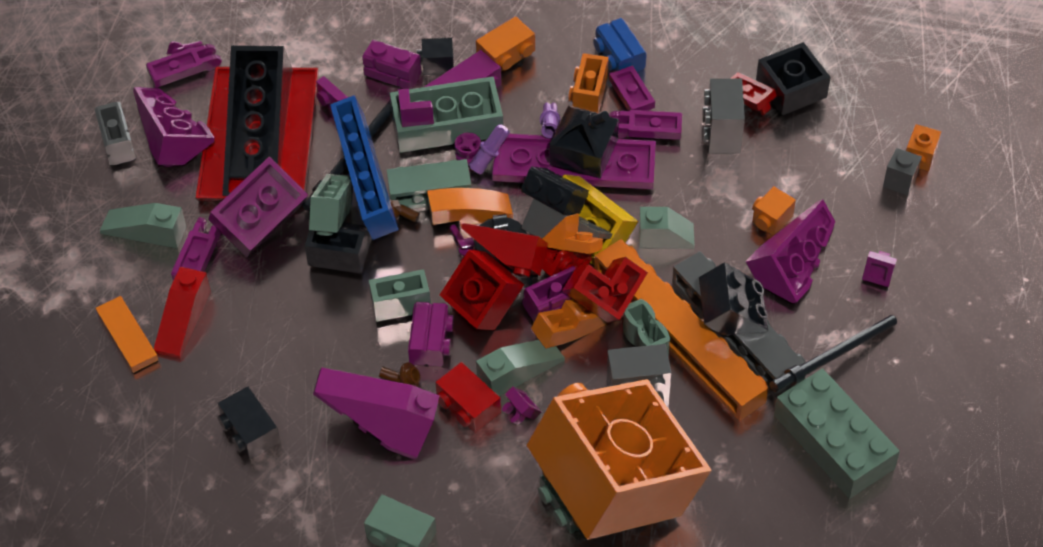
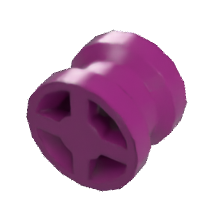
M463 133L455 139L456 160L467 159L468 166L480 149L481 140L476 134Z

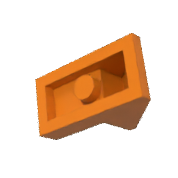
M578 213L565 217L542 238L548 243V248L586 254L600 251L603 247L602 238H595L593 233L578 232Z

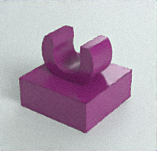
M870 251L862 279L889 287L897 259L890 257V253L879 251V253Z
M513 386L505 394L511 402L504 404L502 411L510 414L516 409L515 416L510 420L516 425L521 424L525 416L535 420L542 413L526 392Z

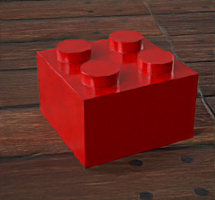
M468 250L439 296L476 329L495 330L524 284L489 253Z

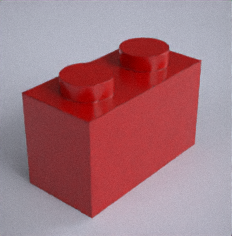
M462 362L435 382L436 394L439 395L438 403L444 409L449 408L455 414L457 421L463 427L468 426L474 433H477L501 414V398Z

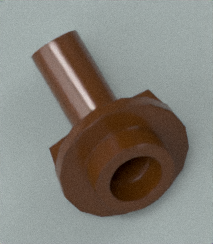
M390 199L396 220H398L399 215L413 222L418 220L419 212L400 204L398 200Z
M410 362L403 363L399 372L382 366L378 376L388 381L418 387L420 382V372Z

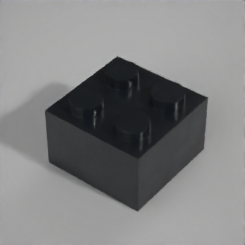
M804 42L758 59L756 81L775 89L777 96L772 100V103L781 115L827 98L831 77Z

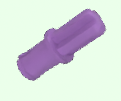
M546 102L540 115L541 132L546 138H553L561 120L557 112V105L554 102L551 104Z
M502 124L497 125L486 142L480 143V149L469 163L470 168L474 172L483 174L491 160L499 155L498 149L510 134V131Z

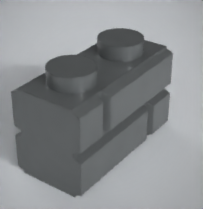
M116 101L94 108L110 165H117L136 159L121 103Z

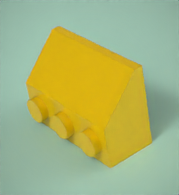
M563 175L564 178L589 190L579 216L612 233L611 239H603L602 250L592 253L590 263L595 266V255L620 239L626 243L639 221L582 177Z

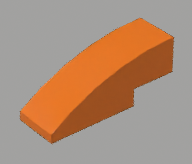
M444 188L427 191L433 225L459 221L460 227H462V223L476 225L492 219L493 215L506 214L508 218H513L509 196L506 193L479 188Z
M571 299L566 300L561 309L538 313L531 329L546 349L576 340L600 329L610 322L604 321L579 302Z

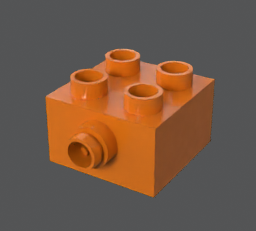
M648 379L594 390H588L582 383L569 385L557 397H553L526 445L541 467L544 477L552 484L572 515L575 525L583 532L587 540L681 517L712 471Z

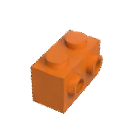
M515 16L477 39L476 52L482 50L501 67L502 72L511 68L513 64L521 59L529 57L535 51V33Z
M583 53L580 66L575 68V85L571 86L569 90L568 101L573 102V107L599 113L608 79V57Z

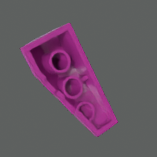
M134 87L133 93L149 148L159 165L166 167L184 165L214 142L215 137L208 126L202 121L196 123L191 119L192 113L188 110L182 111L178 109L176 101L160 88Z
M823 199L818 200L762 244L745 261L755 280H758L763 288L791 303L798 302L810 288L813 281L810 278L814 268H818L821 261L818 258L821 248L826 247L834 228L835 220Z
M323 367L319 370L313 392L314 396L337 413L347 415L358 423V428L364 433L368 431L381 440L380 444L383 447L414 460L418 457L434 421L439 395L413 385Z

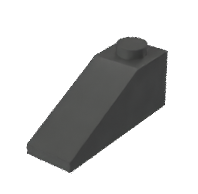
M533 198L521 228L529 232L530 235L543 238L559 222L570 215H564ZM579 216L578 232L593 233L595 238L611 239V232Z

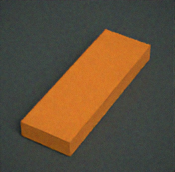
M121 296L95 308L133 373L159 360L156 352Z

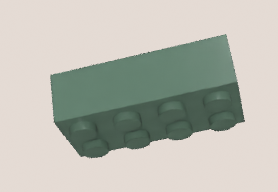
M494 77L409 89L410 102H432L434 124L402 127L398 91L390 92L391 111L400 153L455 144L457 136L463 133H474L480 140L488 139L497 125H503V114Z
M823 368L777 397L774 416L849 499L895 469L900 450Z

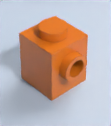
M915 124L906 151L922 156L919 169L929 171L942 131Z
M773 186L764 197L760 196L754 202L752 207L754 211L752 223L760 230L774 236L793 217L796 199Z

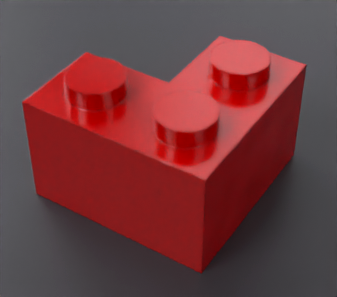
M627 257L614 259L604 275L589 264L575 268L562 291L604 321H618L648 272Z

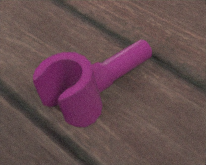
M201 40L188 44L172 41L168 46L166 54H175L192 47L202 46L203 44Z
M456 225L450 226V230L458 242L459 254L465 255L468 250H474L473 238L464 239Z

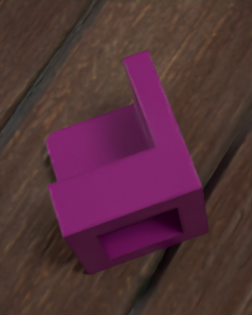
M409 89L398 90L402 127L434 124L431 101L410 102Z

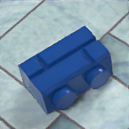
M622 18L611 21L610 24L605 23L597 26L593 44L598 53L602 52L605 57H608V69L610 71H618L633 66L638 72L646 67L647 53Z

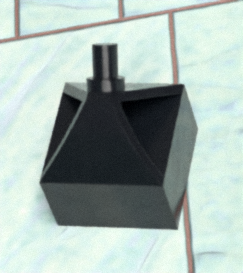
M568 105L550 143V165L601 179L618 141L619 119L610 117L607 111L596 113Z

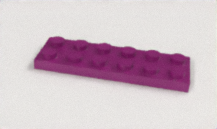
M509 134L498 149L499 155L494 157L493 181L524 183L527 173L532 166L547 168L562 177L563 175L580 176L592 186L636 189H653L656 141L618 139L601 179L550 165V143L552 138H546L543 135Z

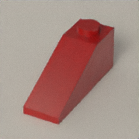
M462 223L461 229L502 263L514 270V275L523 278H529L530 274L541 275L548 243L539 236Z
M180 266L169 289L155 341L154 351L157 354L181 359L211 293L206 272Z

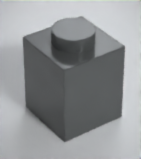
M896 148L887 166L883 187L908 196L917 178L922 156Z

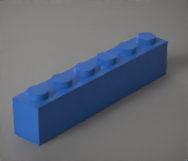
M355 95L330 104L361 217L373 240L399 230L367 121Z

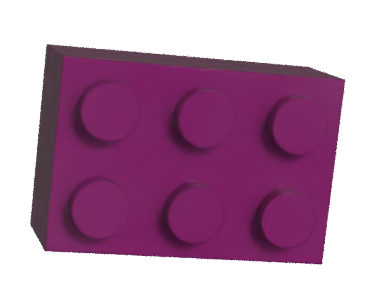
M268 157L210 212L208 220L248 258L305 203L308 194L271 157Z

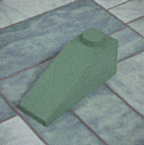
M151 203L110 209L102 224L100 233L178 249L187 227L181 207Z
M539 340L501 347L476 361L477 376L498 396H501L513 386L517 387L565 361V357L556 346L545 349Z

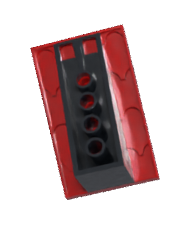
M231 45L230 67L215 68L207 126L215 138L214 142L202 152L195 197L197 201H222L268 157H271L306 192L317 99L316 81L319 78L318 68L292 67L284 46Z

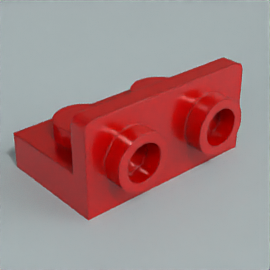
M547 248L542 269L548 275L553 276L572 266L576 268L590 264L592 253L586 254Z

